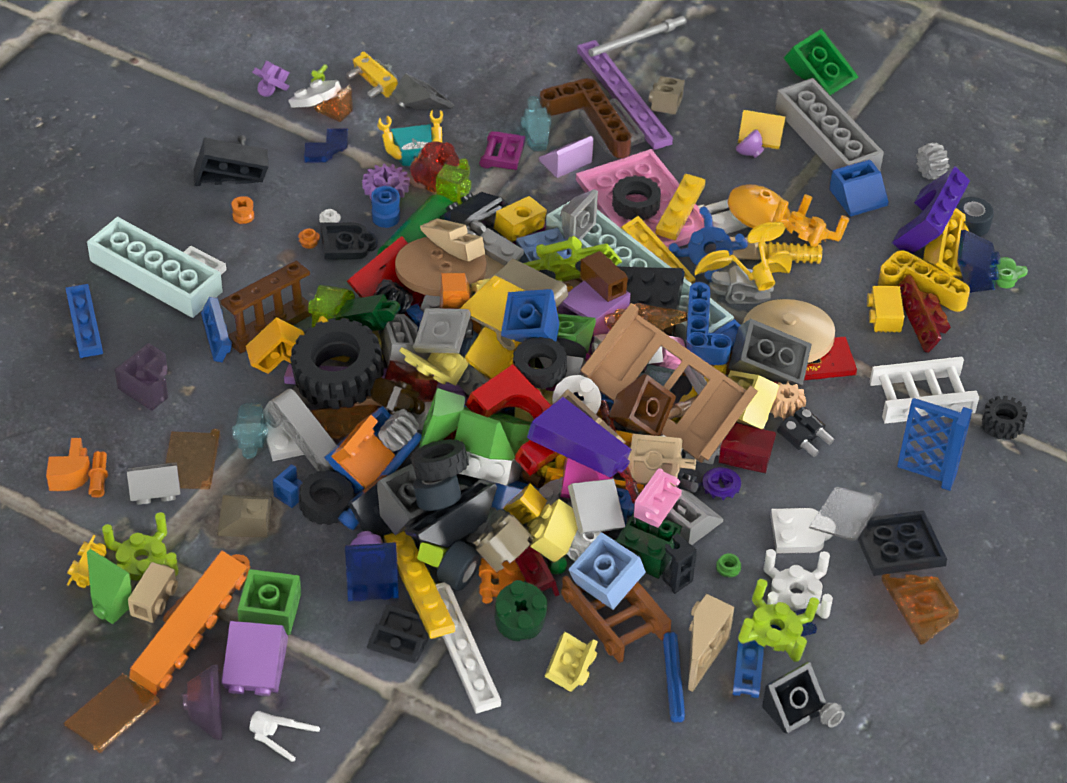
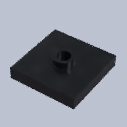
M381 475L348 502L363 532L370 531L372 534L379 535L381 539L392 531L380 516L377 482L387 477V475Z

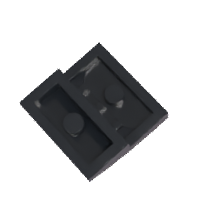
M386 605L379 624H376L367 644V649L416 664L429 640V635L419 614Z

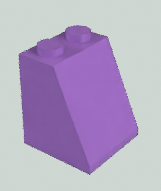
M583 281L568 292V297L558 306V314L593 317L596 319L588 351L592 355V343H595L594 335L609 333L630 305V293L626 292L625 295L607 302L590 285Z
M230 621L222 684L228 689V692L244 694V690L255 691L254 694L259 696H270L271 692L278 693L288 643V635L282 625Z

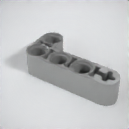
M287 389L270 400L263 410V416L267 423L273 428L282 425L317 471H334V468L324 456L336 444L299 396L292 389Z

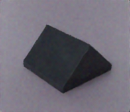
M806 662L765 686L762 708L784 733L788 734L819 716L820 710L827 704L811 663Z

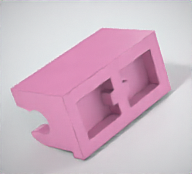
M658 468L635 500L634 517L658 528L681 496L682 490L672 486L670 483L678 486L680 480Z

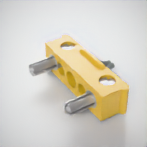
M361 52V55L353 59L354 69L346 73L348 79H352L360 74L375 88L368 92L370 98L379 93H382L387 98L392 95V92L398 85L396 75L390 70L392 68L390 64L384 65L379 60L371 58L366 52Z

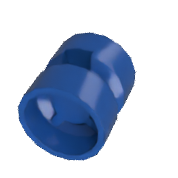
M381 186L374 189L371 194L373 223L383 228L397 225L400 221L399 192L391 186Z

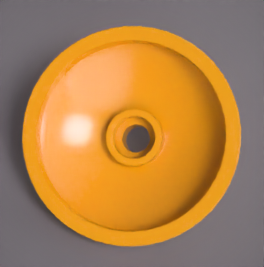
M747 184L738 186L731 191L728 197V206L732 214L740 222L750 228H755L758 225L772 222L782 198L766 187ZM788 206L783 216L784 219H788L791 215Z

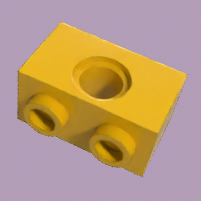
M528 196L496 211L494 229L510 242H514L516 238L524 237L543 228L547 210Z

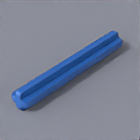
M666 632L663 643L670 720L674 723L683 722L685 711L678 636L675 632Z

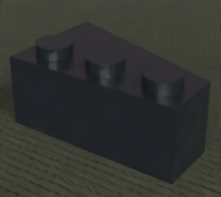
M204 137L194 167V186H201V183L215 182V185H222V182L235 181V184L263 182L268 169V149Z

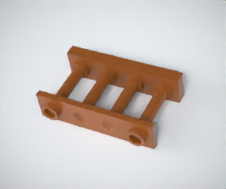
M568 576L563 577L561 589L563 599L575 608L604 644L607 653L610 656L613 655L619 663L624 660L626 645L649 633H655L662 641L666 632L670 633L672 621L639 582L624 597L632 606L603 620L596 610L606 605L598 599L589 602L582 594L586 592L585 590L575 585ZM635 615L641 616L646 624L619 638L611 629Z

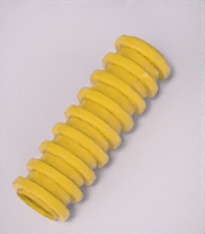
M765 241L763 242L765 259L775 252L788 251L792 261L799 263V261H802V263L809 261V264H813V262L820 264L822 260V247L819 244L817 247H812L811 245L807 246V244L800 246V243L786 245L785 242L783 244H779V242H776V244L772 242L766 244Z

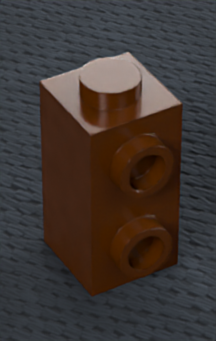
M598 251L581 259L580 277L607 302L626 294L627 275L610 258H607L602 252Z

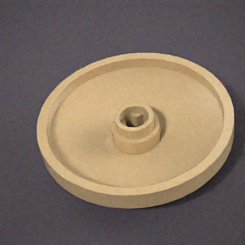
M791 299L768 301L750 310L743 321L745 323L751 318L811 343L808 363L826 355L834 343L835 326L832 319L820 308L803 301Z

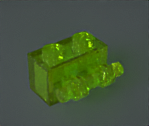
M460 159L457 167L448 164L443 166L436 177L437 195H442L453 203L456 201L458 204L461 203L460 198L469 193L472 181L469 180L470 166L467 159Z

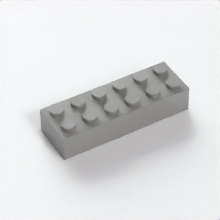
M813 78L778 90L775 110L781 116H785L787 123L831 170L866 160H871L877 169L881 170L884 152Z

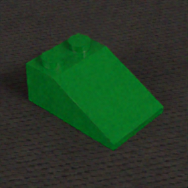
M822 29L793 46L784 57V60L796 75L805 81L813 78L830 96L859 77Z

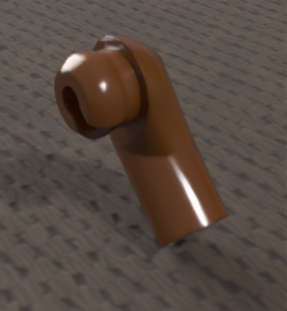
M524 469L520 471V477L523 481L531 483L537 488H541L544 485L545 478L538 475L537 472L530 476Z

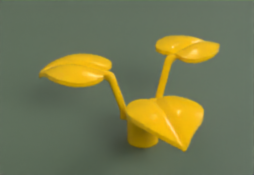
M782 222L764 223L756 226L749 232L748 241L749 243L758 242L761 262L752 268V273L734 255H730L729 251L720 250L709 253L700 260L694 271L695 276L708 270L712 271L723 268L734 261L748 275L750 281L755 280L758 290L764 291L772 288L775 285V281L771 273L783 272L789 274L792 258L788 251H779L765 259L763 242L771 241L781 236L785 230L784 224Z

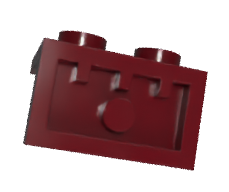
M735 423L726 435L725 440L723 439L721 443L719 463L766 474L776 433Z

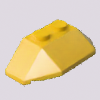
M955 208L943 233L926 244L924 251V261L953 277L966 278L969 273L973 245L969 230L964 223L966 221L965 214Z

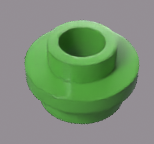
M727 553L717 560L716 569L724 577H735L741 571V562L736 555Z

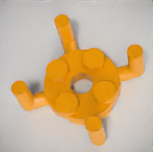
M805 194L798 212L792 211L788 219H784L783 216L789 202L783 199L780 200L772 222H782L791 234L793 230L798 232V238L808 241L812 247L818 246L822 240L826 242L827 239L833 241H840L849 222L848 217L841 216L834 232L826 228V223L821 218L815 216L808 218L805 216L812 200L811 196Z

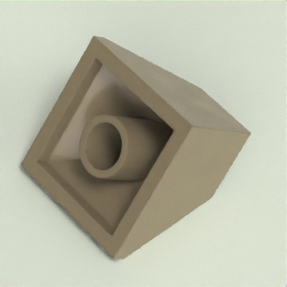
M223 495L218 536L268 538L272 496Z

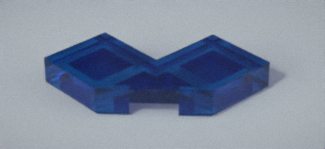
M327 128L326 143H305L304 161L306 163L327 162L337 152L347 149L348 128Z

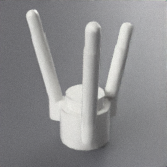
M260 711L254 713L250 722V731L256 733V740L264 742L292 762L295 761V757L266 736L275 733L277 724L316 732L320 731L318 726L295 722L293 719L272 716Z

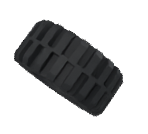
M335 318L328 319V322L325 323L320 321L315 324V327L307 328L304 331V335H300L297 338L296 344L291 350V366L300 394L307 398L310 403L314 405L318 403L319 407L327 409L329 406L335 410L344 406L347 408L353 407V404L357 402L361 404L366 400L367 396L371 397L370 392L375 379L382 378L384 375L383 358L378 338L372 333L371 329L365 325L362 327V323L357 321L350 322L349 319L341 318V320H335ZM346 356L356 359L351 366L339 371H326L319 368L325 361L334 357Z

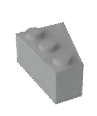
M396 314L393 321H389L383 330H379L382 351L388 369L395 372H403L405 370L418 371L417 367L404 360L406 356L399 351L401 347L425 360L431 354L415 352L413 349L418 326L405 314Z

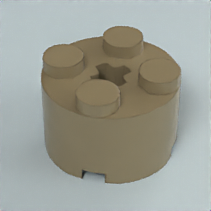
M514 515L500 516L491 524L493 528L487 534L482 533L473 542L476 545V551L495 572L504 568L501 563L505 560L509 563L515 560L530 545L528 541L533 540L532 535Z

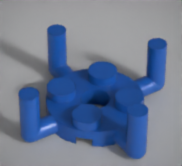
M703 206L699 212L704 219V228L692 233L688 248L680 249L676 243L669 245V250L676 258L690 257L694 265L697 266L700 260L707 255L705 248L709 244L716 245L715 251L727 250L730 255H733V250L747 248L748 242L742 234H737L735 236L736 241H731L723 229L713 227L712 215L708 208ZM720 269L705 272V278L709 283L712 282V274Z

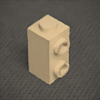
M151 562L128 598L131 616L154 623L157 616L164 612L170 595L173 596L177 590L178 582L176 581L174 569L167 565Z

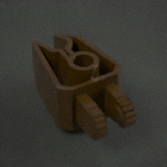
M384 378L375 379L370 392L372 400L387 408L389 414L394 415L396 411L405 409L411 414L420 415L424 413L426 408L425 403L418 399L420 393L412 389L413 385L400 380L395 382Z

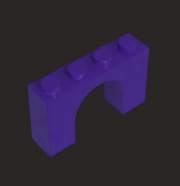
M954 166L921 189L914 203L923 212L900 228L892 241L900 251H907L913 254L943 233L970 182L965 174Z

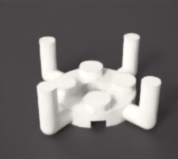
M772 549L767 550L764 572L773 578L771 592L767 598V605L783 602L789 605L790 610L801 611V614H803L809 599L816 597L819 600L816 614L823 619L828 618L833 597L829 594L823 595L820 604L823 585L819 579L827 573L829 553L825 551L820 553L817 569L812 573L804 570L799 565H793L789 569L780 572L774 567L776 552ZM798 588L802 593H792L790 589Z

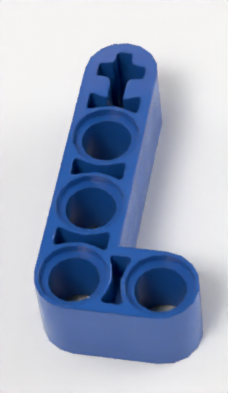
M702 282L693 283L689 289L685 347L710 365H724L729 361L732 341L725 334L708 333L710 287Z

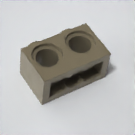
M660 76L658 82H654L653 90H650L649 102L652 103L651 110L676 114L683 98L685 80Z

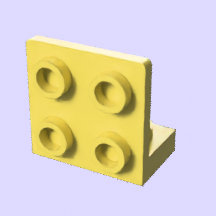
M403 347L399 350L406 356L404 359L406 362L417 367L416 369L424 375H432L436 381L443 385L449 382L456 386L469 365L461 354L431 353L429 358L425 360Z

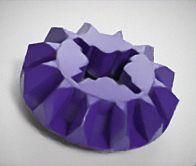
M716 467L704 474L702 486L705 488V494L710 493L713 499L715 497H721L722 500L726 497L733 499L734 495L740 491L741 479L731 469ZM720 479L725 485L724 488H721L718 484Z

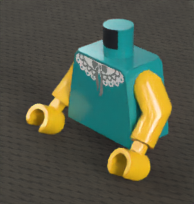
M433 110L430 112V121L433 123V127H431V124L391 129V132L389 131L392 122L389 116L386 117L387 125H383L381 118H379L377 127L384 133L382 138L386 152L393 158L398 159L404 167L413 166L415 170L424 169L426 164L432 162V155L437 154L442 145V127H440V123L443 120V113L440 110V118L435 119L433 118Z

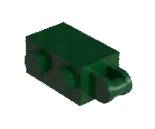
M384 294L346 300L335 318L336 320H341V318L349 319L350 322L357 321L362 323V327L365 325L372 331L383 330L389 321L394 320L401 306L395 300L387 301Z

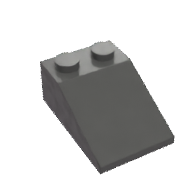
M750 318L738 327L728 369L759 375L773 382L784 384L789 382L790 385L797 384L801 387L812 344Z

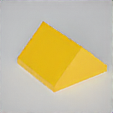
M743 110L738 143H741L753 130H758L762 136V147L780 149L786 121L785 116Z

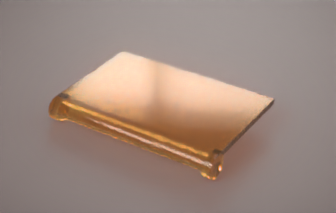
M212 429L211 433L171 432L166 463L177 462L180 488L207 490L211 488L220 437L219 429Z
M121 674L64 722V725L93 744L97 752L102 753L104 748L154 705H157L160 700L155 694L124 674Z

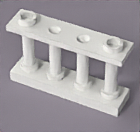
M963 357L872 367L870 385H882L887 398L882 415L884 423L907 421L913 398L961 412L962 408L966 407L972 409V413H975L979 400L977 391L965 392L959 378L964 361ZM949 377L955 393L942 394L936 378ZM927 380L932 396L920 397L914 381ZM904 382L910 398L897 399L892 383ZM916 408L921 416L928 415L925 410Z

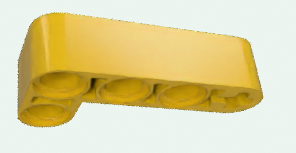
M907 251L895 252L880 268L878 286H898L907 275L913 277L919 291L934 294L938 297L939 304L946 308L960 312L967 306L970 287L966 283Z

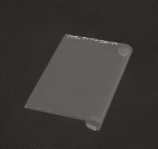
M835 487L810 524L809 529L856 541L882 501L883 495L876 492L872 497Z

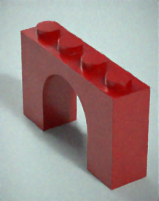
M513 364L474 390L465 404L471 412L485 417H490L505 407H517L528 412L534 419L552 406L542 396V393ZM529 440L519 448L514 459L531 476L560 454Z

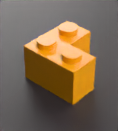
M276 317L246 345L251 366L269 374L283 360L291 363L292 347L296 344L297 338L300 335H304V331Z

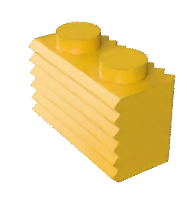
M872 286L871 293L867 294V307H871L869 310V323H873L875 332L884 331L886 333L887 331H893L894 333H900L902 331L904 312L900 286Z

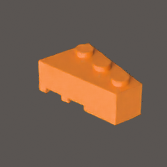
M441 273L440 308L460 309L473 296L465 273ZM472 319L473 330L479 334L481 324Z

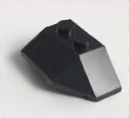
M472 192L460 198V204L456 201L445 208L447 212L439 216V219L464 224L468 230H471L470 223L473 220L482 223L496 214V211L508 206V203L499 196L485 192H479L473 196Z
M482 479L475 482L473 486L460 491L461 498L454 505L440 510L428 511L413 521L404 530L406 535L441 546L451 547L466 535L476 532L479 526L487 522L497 486L495 483Z

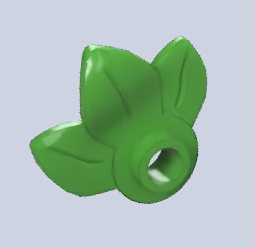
M1008 257L997 259L996 265H983L982 267L984 275L995 279L997 285L1001 288L1013 287L1019 278L1025 277L1028 273L1026 266H1016L1015 261Z

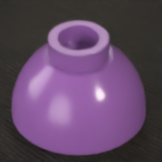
M753 130L736 147V151L742 155L756 158L764 150L760 132Z

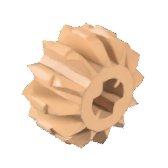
M778 382L780 386L770 413H773L774 418L782 417L784 421L790 416L793 417L797 410L806 406V397L804 396V390L799 389L797 384L792 386L789 382L784 385Z

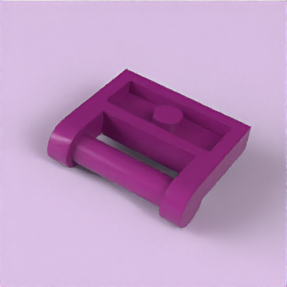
M495 131L490 132L487 137L488 144L485 153L481 156L479 162L480 166L485 169L492 166L517 170L526 136ZM501 143L498 156H493L495 146Z

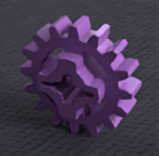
M383 164V167L375 165V170L368 169V174L363 175L362 184L365 195L370 194V199L373 190L381 186L395 188L399 192L400 197L404 198L405 192H409L410 181L409 177H407V171L402 172V167L395 169L394 164L390 167Z

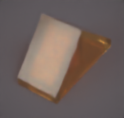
M350 85L342 88L337 92L336 96L320 102L314 109L316 112L342 122L353 111L352 88Z

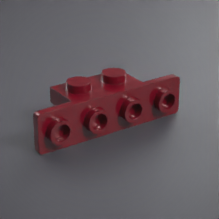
M907 275L898 285L901 290L902 306L924 352L929 353L942 339L939 332L946 334L951 326L947 320V315L939 304L938 297L932 293L928 294L919 291L913 277Z

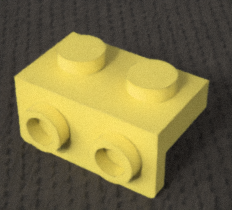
M564 632L559 638L545 677L570 692L578 685L582 686L589 676L588 666L596 658L597 652L595 648L598 642L593 639L586 645Z

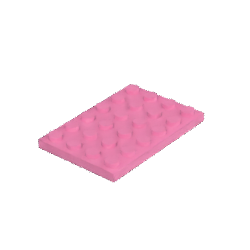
M652 149L576 173V181L585 193L594 189L598 191L597 209L620 228L631 220L620 217L613 210L612 196L614 185L620 179L633 175L644 176L656 182L661 189L660 209L652 218L643 220L654 234L656 226L679 186L678 181ZM639 194L626 196L627 200L633 202L647 200L645 196ZM695 204L676 241L656 235L668 249L671 243H676L678 247L689 244L692 233L704 228V219L699 212V207Z

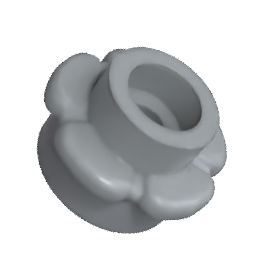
M827 703L820 710V722L822 724L826 723L829 727L838 725L844 717V711L841 710V705L837 703Z

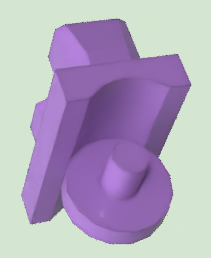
M267 60L261 70L255 67L252 72L263 78L258 84V92L262 96H271L275 91V86L285 91L289 88V85L284 83L289 72Z

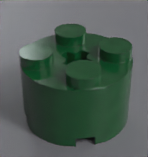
M521 580L513 581L500 591L496 599L494 618L498 631L513 641L536 637L545 624L547 599L536 586Z

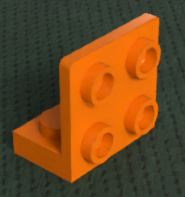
M372 415L359 422L331 455L364 488L373 483L395 457V454L373 434L375 431L372 428L378 421Z

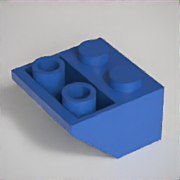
M871 160L832 170L829 190L850 217L888 206L889 202L881 172Z

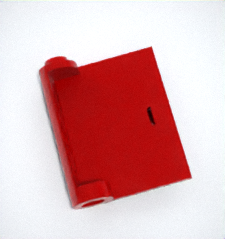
M403 236L347 280V283L360 298L374 296L373 294L378 284L383 279L397 282L413 295L411 306L418 304L421 308L426 295L406 287L396 274L395 261L397 254L408 244Z

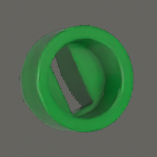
M564 557L555 563L551 560L548 563V569L551 574H561L567 567V560Z

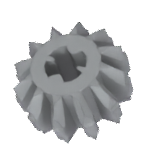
M928 143L918 149V154L916 155L918 162L916 164L919 166L918 171L922 172L923 178L928 180L937 179L950 168L947 151L944 150L943 145Z
M405 409L396 411L380 428L378 437L384 446L392 451H397L404 445H407L417 433L419 423Z

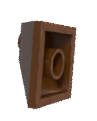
M643 374L617 394L609 417L623 427L643 435L661 436L676 396L649 375Z

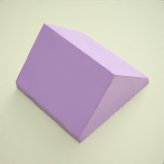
M589 136L571 142L538 158L556 178H559L592 163L593 138Z

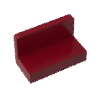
M529 545L515 559L525 581L536 586L542 592L551 588L555 597L560 595L556 582L541 554Z

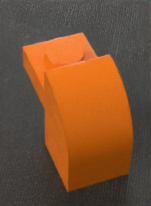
M71 438L69 456H49L46 473L49 491L74 490L81 487L90 478L88 475L91 469L89 456H87V448L82 446L81 438Z

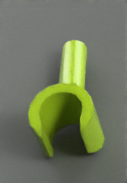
M326 64L318 71H312L311 75L314 78L311 82L318 79L325 80L323 73L327 69Z

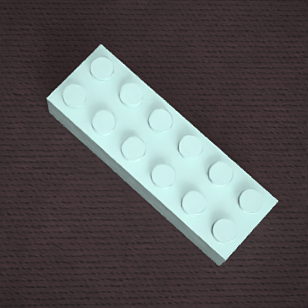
M116 217L87 241L91 262L192 318L203 310L209 297L216 298L223 292L221 272L119 217Z

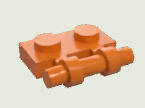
M484 558L481 559V565L478 568L479 577H481L479 593L482 596L483 603H491L492 597H497L500 591L513 581L521 580L525 582L515 560L511 563L505 560L501 563L504 568L495 572ZM491 579H499V585H494Z

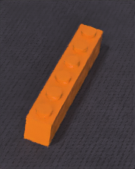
M221 551L130 668V679L155 695L161 688L166 689L173 678L171 674L176 668L181 669L188 659L187 653L190 649H196L203 639L202 634L206 628L210 630L218 620L217 614L221 609L226 610L233 600L232 594L236 589L240 591L244 587L247 579V566Z

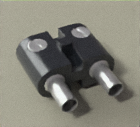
M805 407L797 410L793 417L790 416L784 420L777 429V432L796 449L804 448L813 457L819 451L809 443V440L812 441L819 436L828 445H831L835 440L824 430L826 425Z

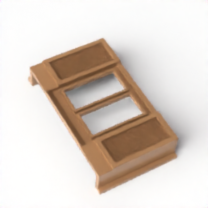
M631 303L580 372L584 374V377L591 379L599 391L614 402L617 394L638 378L660 347L676 356L682 362L663 387L670 391L687 366H690L709 379V382L678 424L667 418L661 435L681 438L682 448L686 453L701 463L705 459L708 461L758 393V390L751 385L746 390L639 316V308Z

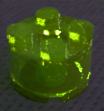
M319 285L315 298L311 299L308 305V311L312 313V328L315 327L321 316H324L327 320L335 318L346 300L355 299L354 292L346 288Z

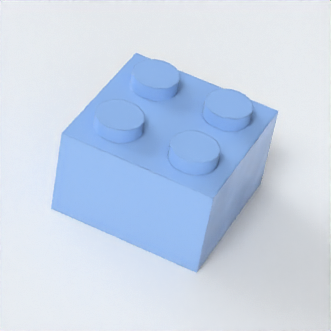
M602 532L568 569L577 586L611 609H614L645 573L640 557Z

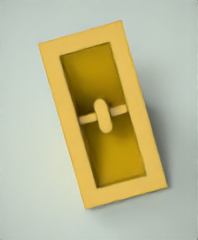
M530 483L509 501L503 509L514 515L521 524H524L541 514L547 500Z

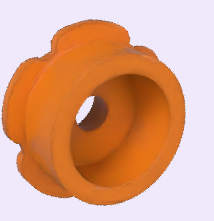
M305 229L298 235V238H300L299 242L306 249L315 248L318 245V240H320V234L313 229Z

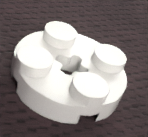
M572 375L564 378L557 384L552 397L553 404L568 389L572 393L578 392L579 396H583L584 401L582 402L597 414L601 405V394L591 379L581 375Z

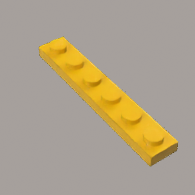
M405 531L397 535L394 533L385 535V545L430 639L455 632V624L425 563L417 559L419 551L412 537L406 535Z

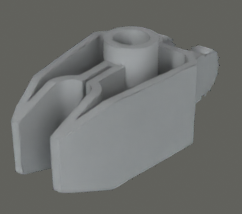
M739 266L731 267L729 272H714L711 278L712 282L709 283L710 292L725 295V299L729 304H759L770 300V292L774 290L773 287L764 291L758 290L755 280L750 281L748 275Z

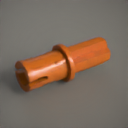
M104 451L94 452L92 469L88 472L90 477L88 493L95 498L102 497L105 494V480L108 477V472L105 470L107 454Z

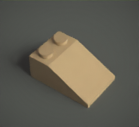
M708 594L705 595L701 602L697 601L691 612V615L694 617L689 631L692 633L688 690L692 692L729 640L734 607Z

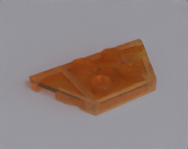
M642 303L634 304L639 308L638 315L659 330L687 321L686 311L650 306ZM617 309L614 313L605 315V325L608 329H612L626 309Z
M890 574L882 575L881 581L920 645L928 642L958 619L959 610L938 577H919L906 574L905 579L890 577Z

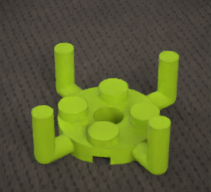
M162 512L155 515L157 531L153 536L134 533L122 544L114 540L111 525L106 524L102 527L106 548L116 552L117 566L129 573L130 580L140 581L151 562L167 565L174 569L175 577L179 573L176 554L174 552L167 554L166 546L161 542L167 535L166 518ZM140 555H145L148 557L147 559H142L140 561L136 560V558Z
M759 579L752 596V602L757 610L753 613L752 619H744L738 640L740 643L755 640L763 647L766 645L774 647V651H786L792 661L798 662L807 643V640L801 637L802 625L813 620L819 600L816 597H811L805 613L796 615L790 610L789 605L783 602L767 605L763 600L767 581ZM770 625H777L782 630L779 631L775 628H771Z

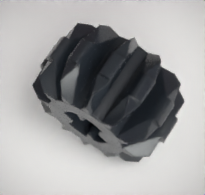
M383 279L373 294L374 296L384 294L387 301H397L401 309L396 314H405L406 309L410 308L413 302V295L402 285L392 280Z

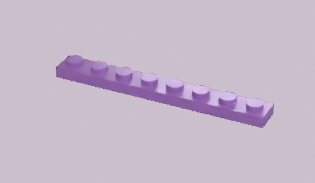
M594 40L577 45L579 55L652 149L656 150L672 145L673 137L606 53L593 57L589 55V49L600 46L597 41Z

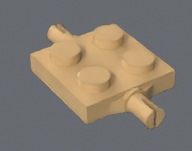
M633 434L626 482L647 485L658 468L677 478L681 468L695 470L696 459L682 458L681 438Z

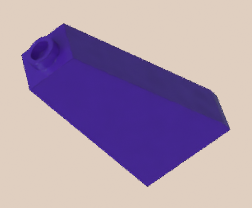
M564 397L559 399L531 423L527 438L610 478L618 471L620 473L623 472L630 463L628 458L632 449Z

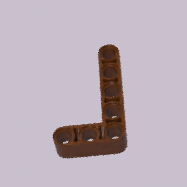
M584 78L545 88L540 92L539 110L542 115L555 116L583 108L612 155L620 159L630 155L631 133L594 79Z

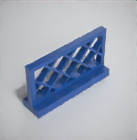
M913 398L897 467L942 481L941 488L950 491L958 472L973 410L963 407L962 411L958 412ZM916 408L925 410L928 415L921 416ZM944 416L953 419V422L945 424L940 417ZM933 420L938 427L931 428L927 421ZM919 424L924 431L918 433L913 426ZM943 432L948 438L941 440L936 433ZM929 436L934 443L927 444L923 438ZM916 440L921 447L914 449L909 442ZM939 448L944 455L937 456L933 449ZM926 452L931 459L923 460L919 454ZM912 456L917 463L905 461V458ZM936 464L941 472L931 469L929 465Z

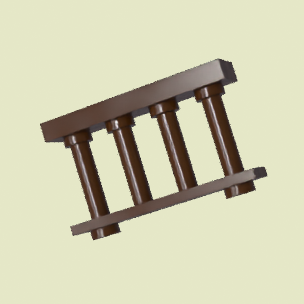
M296 260L220 300L221 305L231 312L235 318L236 331L228 334V337L236 351L240 354L247 351L246 345L276 317L291 325H295L315 314V306L305 299L301 293L300 280L310 275V271ZM291 285L293 300L283 305L281 290ZM272 295L274 310L264 315L262 300ZM253 305L255 320L245 325L243 310Z

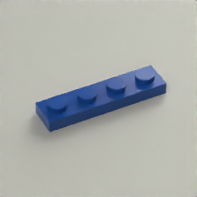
M89 285L67 287L66 294L80 358L103 354Z

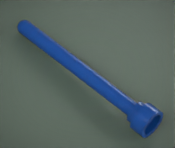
M417 432L407 445L401 448L379 477L381 475L389 476L399 468L421 441L422 435ZM350 508L347 512L343 511L338 517V520L352 531L359 524Z

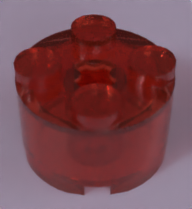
M438 141L426 143L413 159L410 166V172L414 181L417 184L421 183L425 186L424 189L431 192H439L445 189L461 170L460 160L454 146L450 143Z

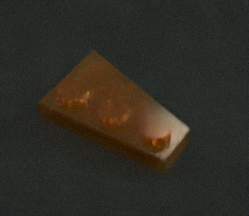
M365 405L350 408L342 407L340 409L310 410V412L331 438L339 439L342 436L346 437L359 422L367 418L378 408L377 405Z

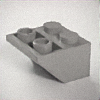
M680 489L682 490L681 496L665 519L683 526L680 535L693 545L723 522V518L691 492Z

